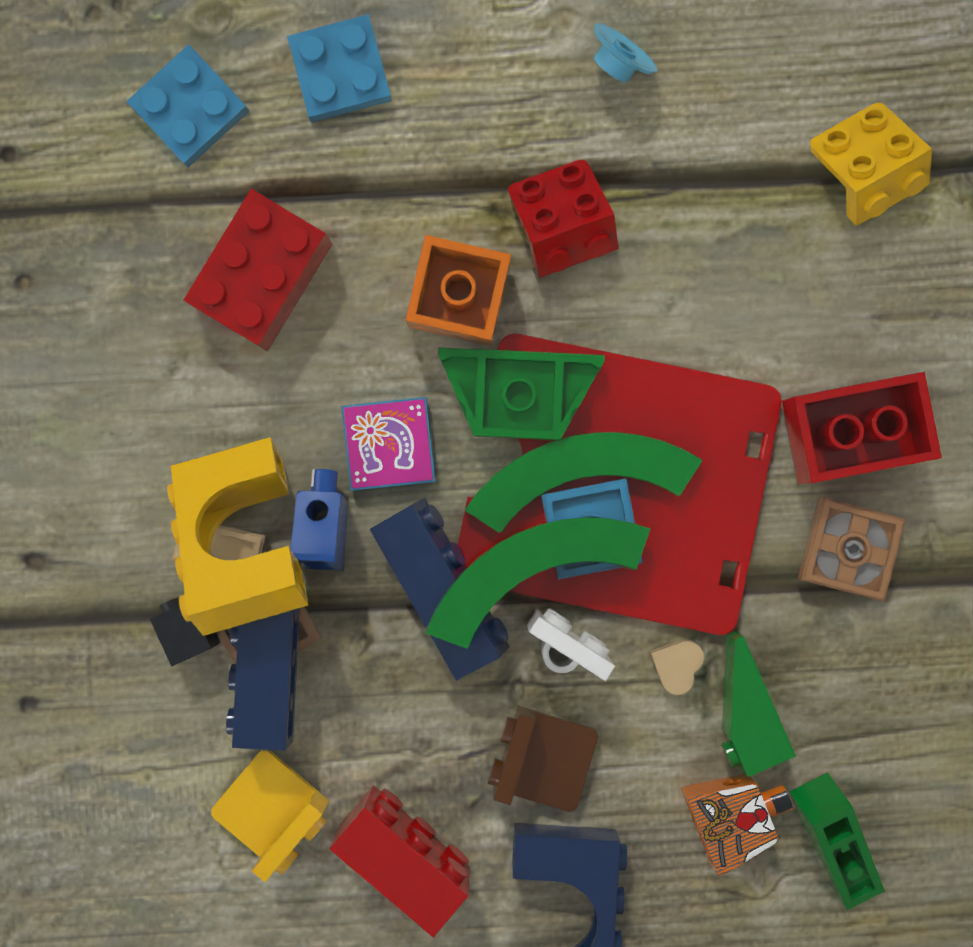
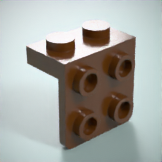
M518 705L514 718L507 716L500 742L505 743L506 746L502 759H494L487 784L493 786V800L511 805L514 795L567 812L576 810L598 740L595 729Z

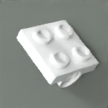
M535 608L526 623L529 632L542 640L541 654L546 666L554 672L567 673L574 670L579 664L606 681L615 668L614 663L608 656L610 650L605 647L606 644L586 631L582 633L581 637L570 631L573 627L569 624L570 621L554 610L547 608L546 612L542 613ZM553 647L569 658L563 662L554 661L549 657V650Z

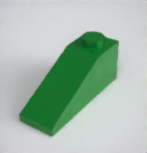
M732 631L726 634L722 730L727 741L722 743L721 746L732 768L738 766L747 777H750L794 758L796 755L744 636L736 631Z
M828 772L789 791L801 822L846 910L885 892L853 806Z

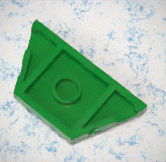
M438 347V356L474 437L561 440L605 360V355Z

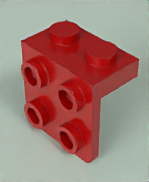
M576 160L518 181L508 187L509 197L528 237L534 267L539 278L560 272L568 267L601 257L619 249L614 212L587 161Z

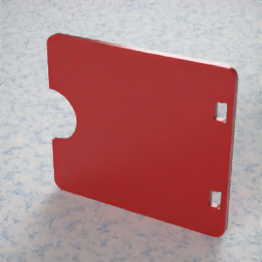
M518 333L505 336L500 341L498 350L605 355L601 369L561 439L574 435L598 432L636 434L662 440L682 448L703 460L680 496H676L646 481L615 475L580 478L565 482L544 492L543 494L626 479L635 524L650 528L641 555L643 563L638 564L636 570L621 567L559 580L557 579L555 567H552L525 579L508 592L716 635L730 633L736 627L781 408L782 400L778 390L767 384ZM750 432L763 433L758 459L745 456ZM518 439L522 455L547 443L556 441ZM541 495L524 506L509 521L501 533L464 511L458 546L465 557V569L497 543L518 532L545 524L546 518ZM467 497L465 508L474 497ZM724 560L737 562L732 588L719 585Z

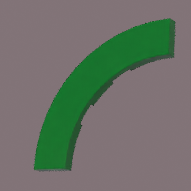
M619 432L574 435L535 448L509 463L477 492L465 508V511L501 533L509 521L537 496L565 482L592 476L615 475L630 477L649 482L676 496H680L703 460L682 448L642 435Z
M583 517L553 521L518 532L491 547L461 573L445 592L434 610L424 633L468 649L474 633L494 604L509 590L536 573L555 566L576 562H601L636 570L650 528L609 518Z

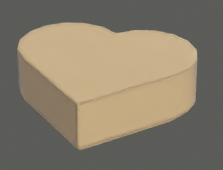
M684 639L649 651L659 680L665 690L674 695H683L690 691L694 684V672L701 668L704 661V654L699 645L691 640Z

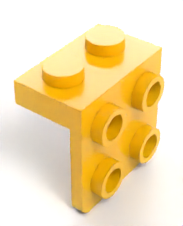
M874 103L812 138L810 141L811 153L846 187V216L856 226L870 218L880 216L889 207L909 196L920 193L930 184L932 148L883 103Z
M261 750L212 807L211 815L260 857L252 872L263 882H266L274 871L282 875L298 856V853L293 849L303 837L310 842L327 821L322 817V814L329 800L272 751Z

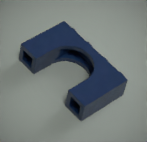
M514 823L513 879L563 882L576 887L592 903L594 915L588 933L574 947H622L621 930H615L616 914H623L624 887H618L619 871H626L627 846L620 843L616 829Z

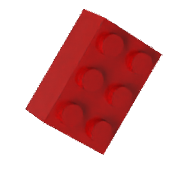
M250 189L183 301L268 352L333 244L325 232L255 190Z
M925 371L782 400L798 484H812L942 458Z
M373 785L342 821L329 850L434 938L469 896L470 867L467 865L469 861L457 847L451 844L446 847L434 837L436 832L425 820L418 816L413 819L401 809L403 807L402 802L387 789L380 791Z

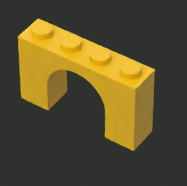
M271 437L171 465L172 484L167 485V492L171 505L176 512V519L171 521V529L180 549V556L175 557V567L178 577L184 586V595L179 596V606L186 622L191 621L204 636L308 606L302 566L289 546L239 560H222L211 556V544L214 534L227 517L247 506L289 495L284 462Z

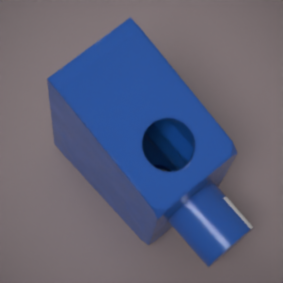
M313 469L311 490L297 492L290 548L302 569L344 571L348 505L344 496L341 493H336L337 471ZM328 510V514L324 519L315 521L319 512Z

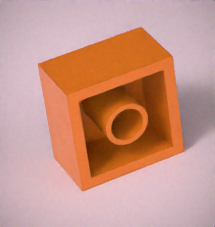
M425 235L405 319L408 327L491 347L510 268L511 254Z

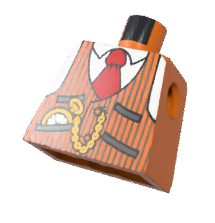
M745 774L681 788L710 864L718 877L725 875L774 845L779 839L771 818L793 810L791 800L783 785L760 792L757 783L751 776L747 777Z

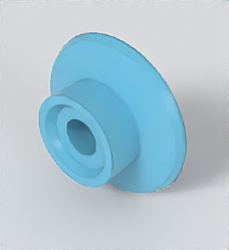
M595 24L594 33L602 45L594 55V60L605 72L624 83H628L636 70L645 74L657 72V66L653 60L629 38L605 24Z

